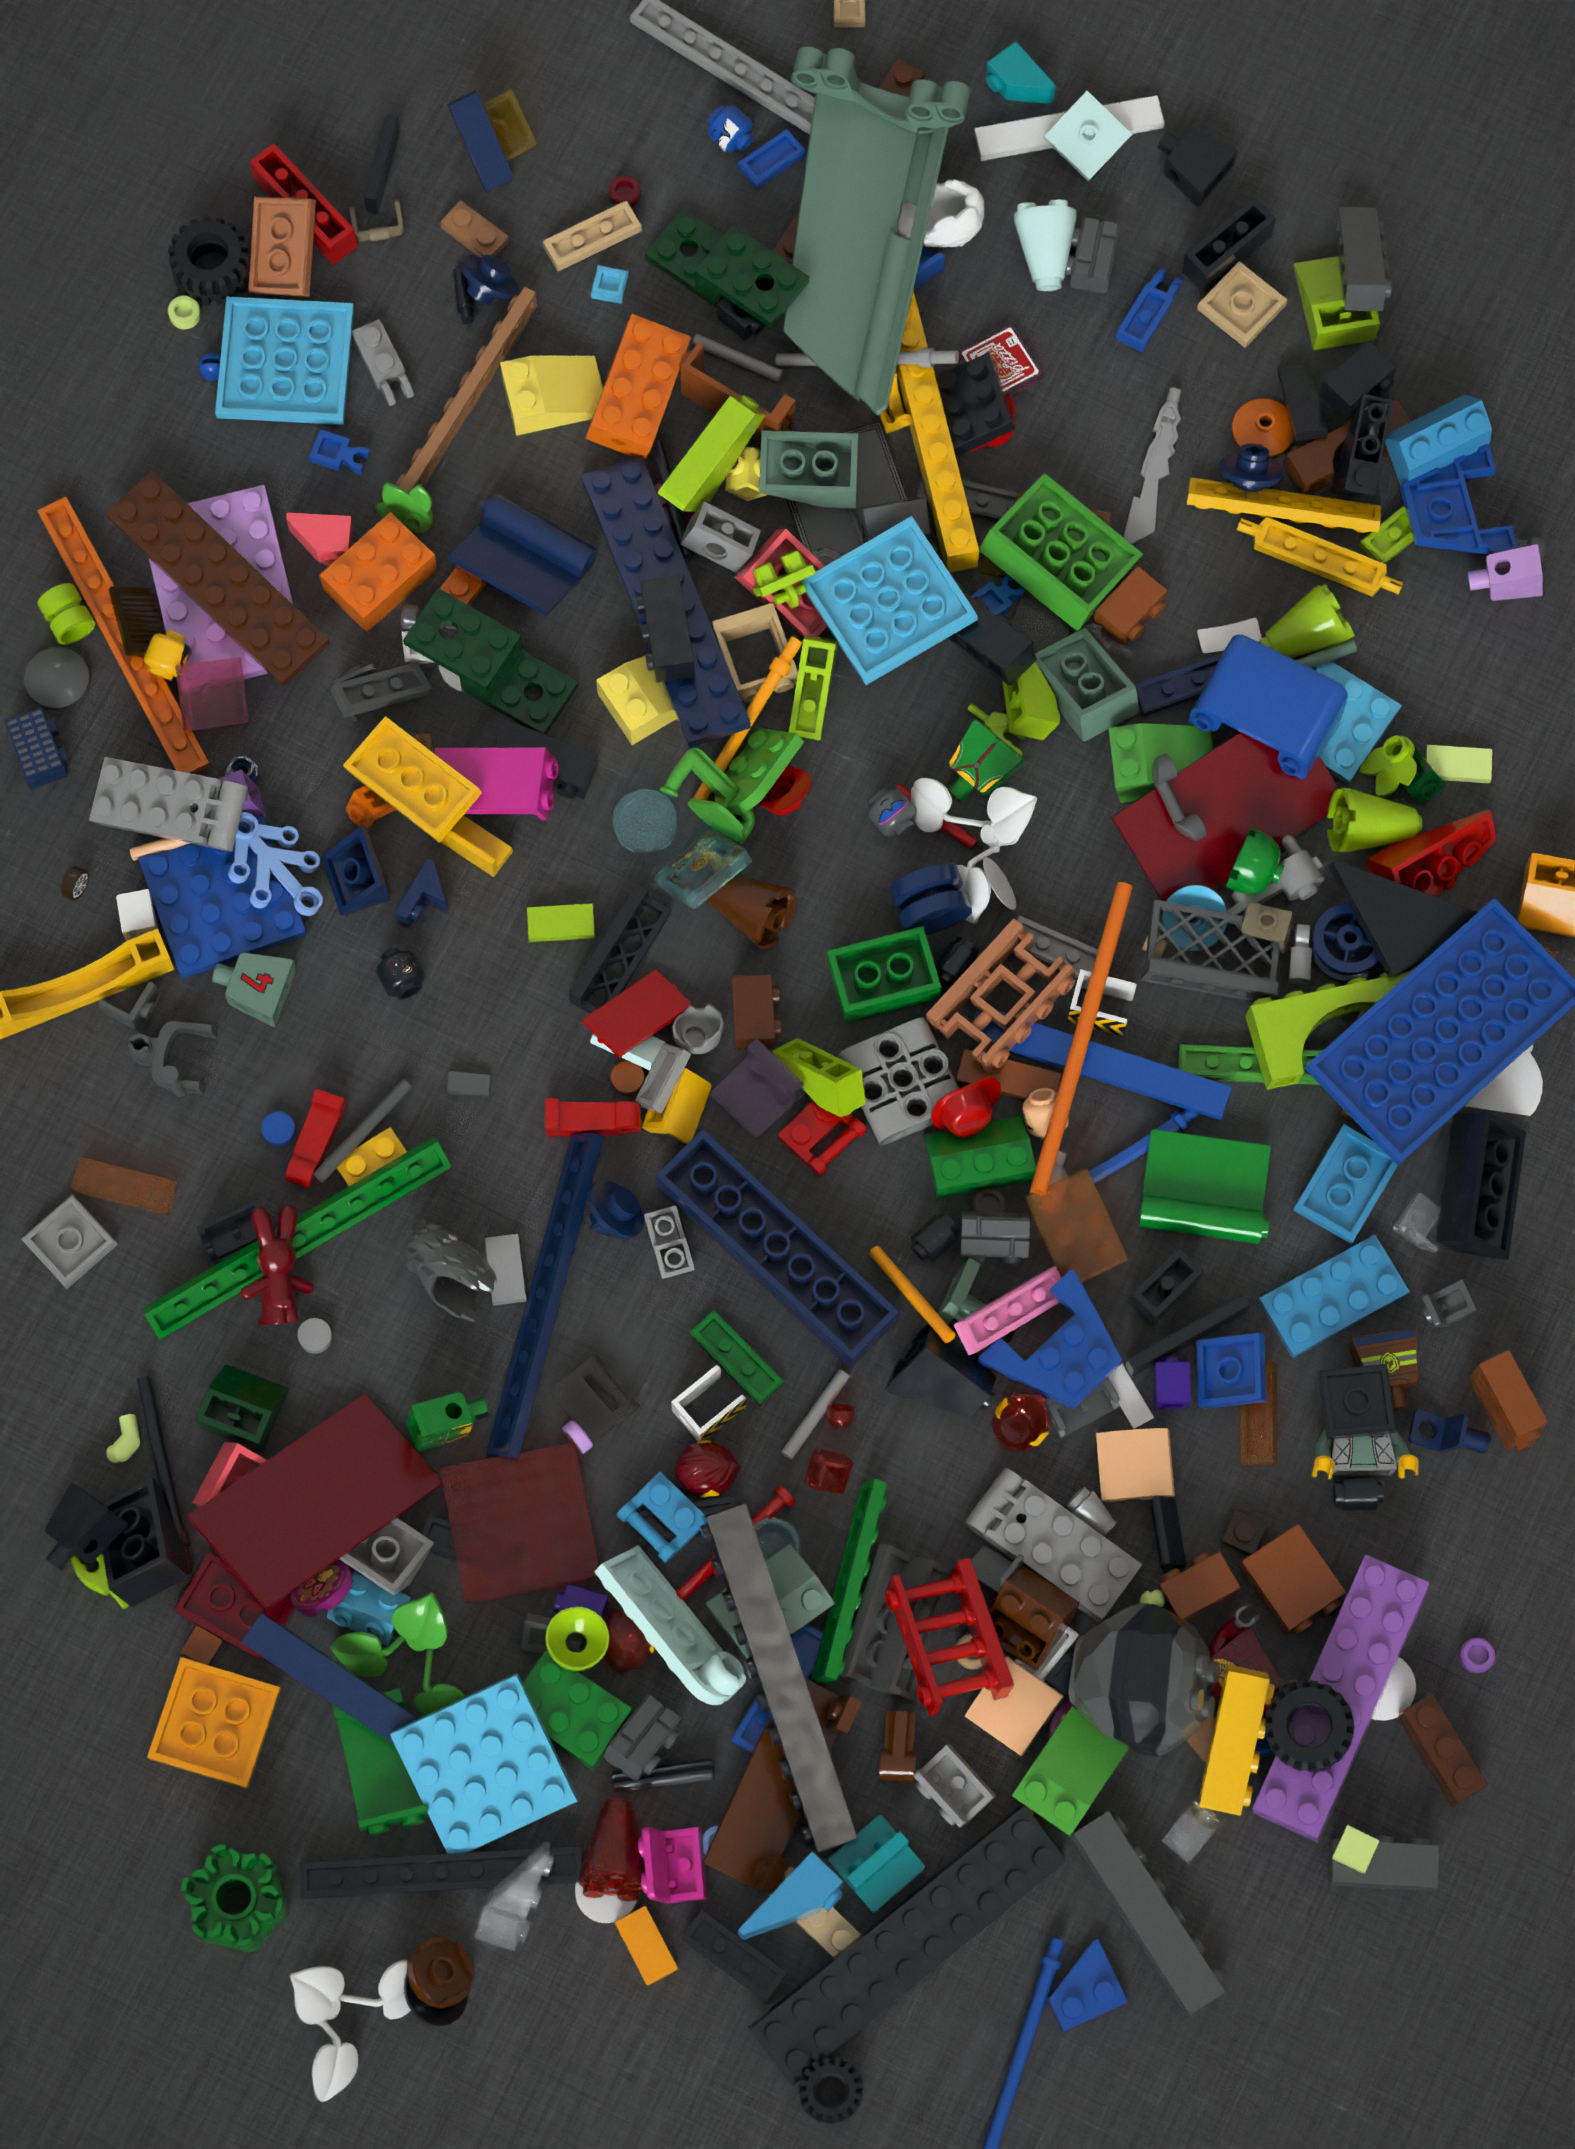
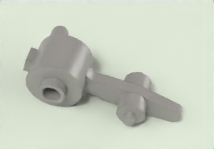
M1285 836L1282 844L1289 857L1280 862L1285 867L1278 883L1269 885L1265 891L1258 894L1247 895L1235 891L1231 897L1236 905L1228 909L1227 913L1245 917L1249 903L1261 905L1283 891L1289 901L1298 898L1305 900L1313 896L1318 891L1317 887L1324 881V877L1320 872L1323 870L1322 864L1317 856L1311 858L1307 850L1302 851L1293 836Z

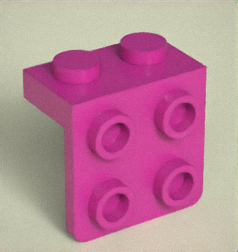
M644 1827L642 1829V1836L638 1840L640 1856L645 1860V1872H642L641 1883L644 1893L648 1894V1898L666 1904L708 1899L705 1864L703 1863L702 1829L694 1827L662 1831L653 1827Z

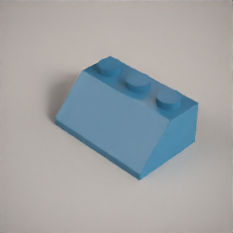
M1465 394L1388 433L1385 444L1400 486L1402 487V484L1435 468L1441 469L1452 464L1454 459L1462 455H1471L1477 452V449L1483 445H1490L1492 427L1482 400Z

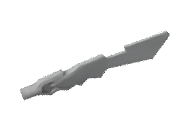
M1169 388L1166 402L1161 407L1152 431L1156 433V436L1148 448L1140 473L1145 479L1140 498L1133 497L1123 537L1131 544L1155 532L1158 480L1170 474L1168 459L1175 453L1173 446L1178 440L1176 427L1181 421L1178 411L1181 390L1178 388Z

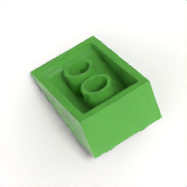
M1148 723L1109 728L1115 788L1120 803L1136 801L1156 788L1152 780V767L1156 757L1166 753L1172 759L1178 773L1213 750L1211 731L1205 732L1196 726Z
M1072 1706L1012 1797L1071 1836L1129 1748L1102 1735L1081 1715L1078 1709Z

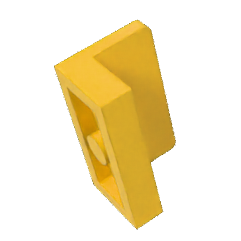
M464 815L441 841L442 844L492 877H495L513 852L511 846Z
M684 1068L662 1114L648 1109L641 1128L649 1133L669 1134L680 1142L688 1144L696 1132L712 1087L711 1083L689 1069Z

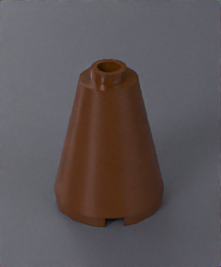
M718 871L703 884L702 888L705 901L762 949H770L779 942L780 939L775 936L780 929L787 931L796 911L797 898L792 896L796 892L789 887Z

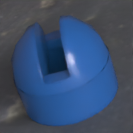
M206 353L199 360L200 374L209 381H215L219 378L221 357L216 353Z

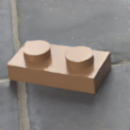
M461 200L440 222L441 228L480 257H484V255L496 257L509 243L508 235Z

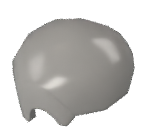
M707 1004L704 1008H695L690 1005L682 1014L675 1018L672 1026L674 1042L678 1047L690 1054H705L716 1048L724 1031L722 1014L711 1004Z

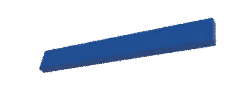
M977 1009V1011H976L974 1020H975V1019L979 1016V1014L981 1013L978 1009ZM998 1011V1012L1001 1013L1003 1016H1005V1015L1007 1014V1013ZM991 1021L982 1032L992 1040L994 1045L1006 1031ZM1034 1023L1031 1026L1032 1031L1028 1038L1021 1044L1016 1043L1010 1050V1052L1064 1069L1074 1035ZM1089 1041L1080 1075L1218 1120H1222L1232 1092L1231 1086L1093 1041Z

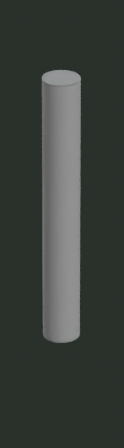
M696 334L693 339L692 346L695 347L699 342L704 345V351L776 382H780L783 376V370L704 336Z
M840 1369L837 1371L782 1449L781 1453L791 1460L850 1378L847 1373Z

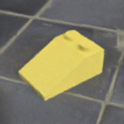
M527 356L500 362L502 381L516 436L592 419L603 390L595 356Z
M646 656L624 663L596 680L598 696L631 745L636 744L677 719L663 683H656L654 670L648 671Z

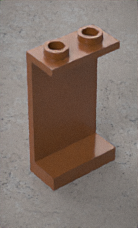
M698 342L692 351L687 350L679 363L681 367L679 378L681 381V395L715 415L729 396L742 397L704 374L703 344ZM784 394L771 413L758 407L757 410L765 414V417L752 437L761 442L762 430L793 431L795 428L796 400Z

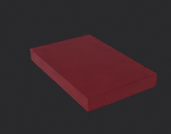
M208 1551L173 1611L264 1663L265 1658L243 1644L241 1640L261 1611L285 1627L296 1608L291 1604L290 1596L287 1595L266 1610L223 1559Z

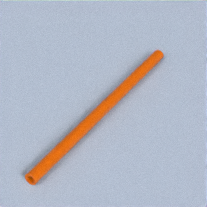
M1117 882L1031 1184L1030 1191L1038 1195L1047 1194L1133 886L1125 882Z

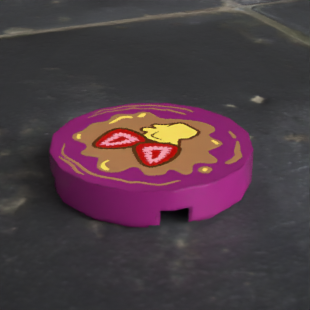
M338 1559L290 1593L291 1604L300 1614L309 1617L317 1616V1611L325 1609L327 1612L335 1608L346 1597L352 1587L353 1580L351 1574H354L353 1568Z

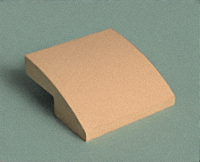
M1168 1428L1096 1433L1101 1501L1105 1503L1130 1499H1140L1143 1501L1151 1500L1154 1496H1175L1170 1432Z
M1006 1656L1005 1659L1014 1682V1687L1006 1698L994 1700L991 1691L983 1688L965 1714V1717L1014 1752L1023 1756L1042 1726L1048 1722L1064 1695Z

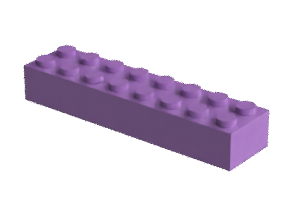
M1365 1554L1310 1678L1312 1681H1318L1320 1684L1331 1686L1336 1692H1340L1347 1704H1349L1354 1719V1734L1351 1746L1338 1763L1336 1762L1326 1770H1317V1772L1295 1770L1293 1767L1285 1765L1276 1756L1253 1806L1254 1814L1318 1843L1425 1600L1430 1582ZM1307 1705L1296 1710L1288 1729L1290 1736L1297 1744L1303 1747H1316L1324 1743L1331 1731V1723L1328 1715L1322 1709Z

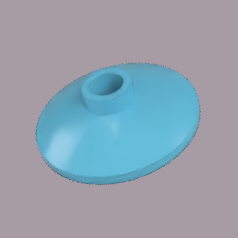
M1201 885L1182 887L1175 891L1166 901L1227 913L1226 906L1221 897L1210 888ZM1162 911V925L1168 931L1179 922L1171 912ZM1197 917L1194 922H1188L1199 937L1211 929L1203 918ZM1227 923L1220 928L1223 933ZM1183 927L1170 934L1182 949L1193 942ZM1212 933L1202 941L1209 948L1219 939L1215 933ZM1195 945L1188 951H1199L1200 949Z

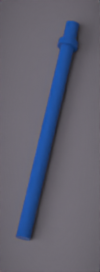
M1051 1937L1046 1956L1041 1957L1040 1964L1042 1968L983 2149H998L1055 1971L1060 1970L1062 1964L1059 1962L1065 1943L1063 1940Z

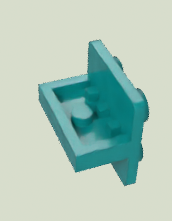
M878 1815L857 1833V1839L847 1842L829 1858V1863L872 1913L878 1911L925 1869V1865L908 1846L909 1841L901 1831L897 1833L882 1815Z

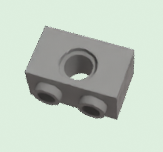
M704 501L690 518L681 545L738 573L752 556L761 530Z

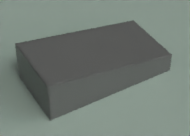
M448 1071L447 1093L453 1095L489 1096L491 1075Z

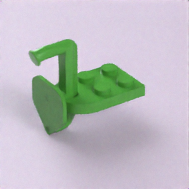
M759 727L757 731L751 734L748 744L740 755L732 760L726 774L701 749L691 748L684 754L670 773L664 786L660 787V791L670 796L678 797L679 793L677 791L692 770L713 791L715 802L691 798L688 801V806L707 825L742 845L755 825L753 807L769 792L804 741L796 733ZM733 815H739L742 821L739 822Z

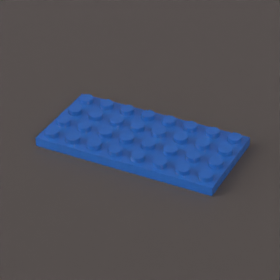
M1494 898L1308 1063L1305 1070L1399 1166L1575 1006V979Z

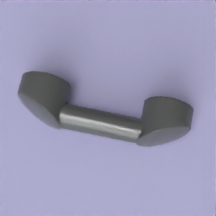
M1166 753L1160 755L1153 762V784L1163 800L1174 827L1185 837L1193 841L1200 840L1206 836L1205 826L1196 813L1185 817L1168 781L1177 777L1176 767Z

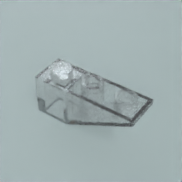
M544 1842L487 1895L476 1925L474 1938L515 1951L518 1940L525 1942L531 1922L526 1920L529 1909L536 1910L543 1890L537 1886L541 1875L548 1877L554 1860V1856L549 1855L550 1843Z

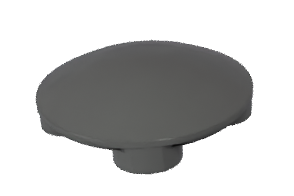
M53 647L39 652L31 659L25 670L24 683L28 694L46 710L70 706L86 696L89 690L90 675L88 666L78 653L68 648Z

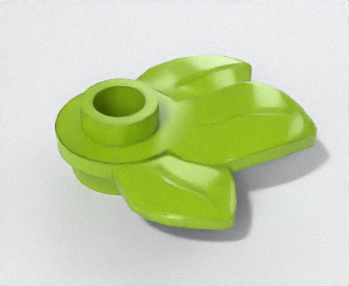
M1392 736L1384 743L1383 747L1374 749L1367 756L1359 772L1364 775L1376 776L1375 791L1378 797L1387 796L1397 789L1399 783L1409 785L1414 779L1417 763L1413 758L1415 750L1413 742L1405 736Z

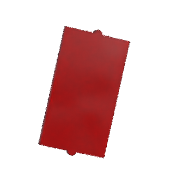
M655 969L585 1017L582 1023L598 1037L597 1041L599 1043H604L620 1058L674 1021L692 1003L677 990L676 984H671Z

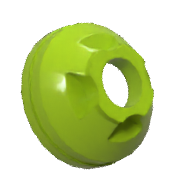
M570 1607L560 1611L550 1621L545 1636L546 1647L549 1655L559 1666L573 1671L586 1670L599 1663L604 1657L609 1644V1631L604 1620L595 1611L584 1607ZM575 1633L582 1635L587 1642L586 1648L578 1653L570 1651L566 1646V1639L569 1635Z

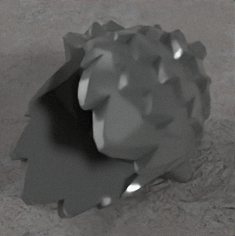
M420 1219L414 1230L405 1231L407 1239L404 1248L407 1260L406 1266L410 1271L418 1275L424 1290L438 1306H441L456 1318H463L472 1322L476 1321L478 1318L475 1312L479 1308L472 1297L470 1288L476 1291L480 1288L486 1292L493 1293L494 1284L497 1281L495 1272L487 1261L479 1255V1251L461 1241L458 1235L444 1229L437 1223L426 1225L424 1219Z

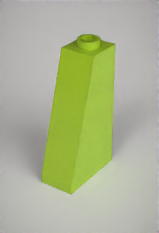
M746 395L742 397L729 396L662 485L658 494L680 510L686 512H696L704 501L710 503L765 417V414L757 410L759 404Z

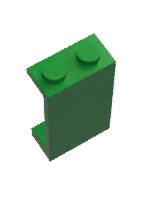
M401 1688L382 1692L406 1708ZM333 1704V1712L339 1727L359 1817L358 1824L362 1832L368 1831L369 1835H377L389 1831V1825L403 1822V1827L423 1823V1817L428 1816L427 1804H423L396 1746Z

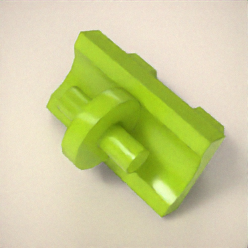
M798 550L780 557L786 571L783 575L776 576L771 562L752 569L757 584L756 587L752 588L756 597H765L781 590L782 593L773 596L776 605L787 602L792 609L799 606L797 596L806 593V589L803 584L795 587L792 584L812 576L816 572L812 564L806 565Z

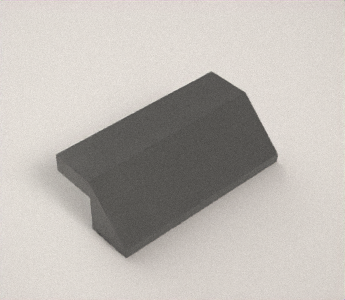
M879 1543L853 1624V1635L846 1646L843 1656L845 1658V1666L840 1676L861 1686L912 1701L918 1682L894 1611L888 1609L884 1593L893 1576L900 1575L903 1587L906 1589L948 1579L952 1570L932 1559L910 1556L889 1544ZM946 1593L909 1602L915 1621L939 1615ZM934 1631L920 1634L926 1653L928 1652Z

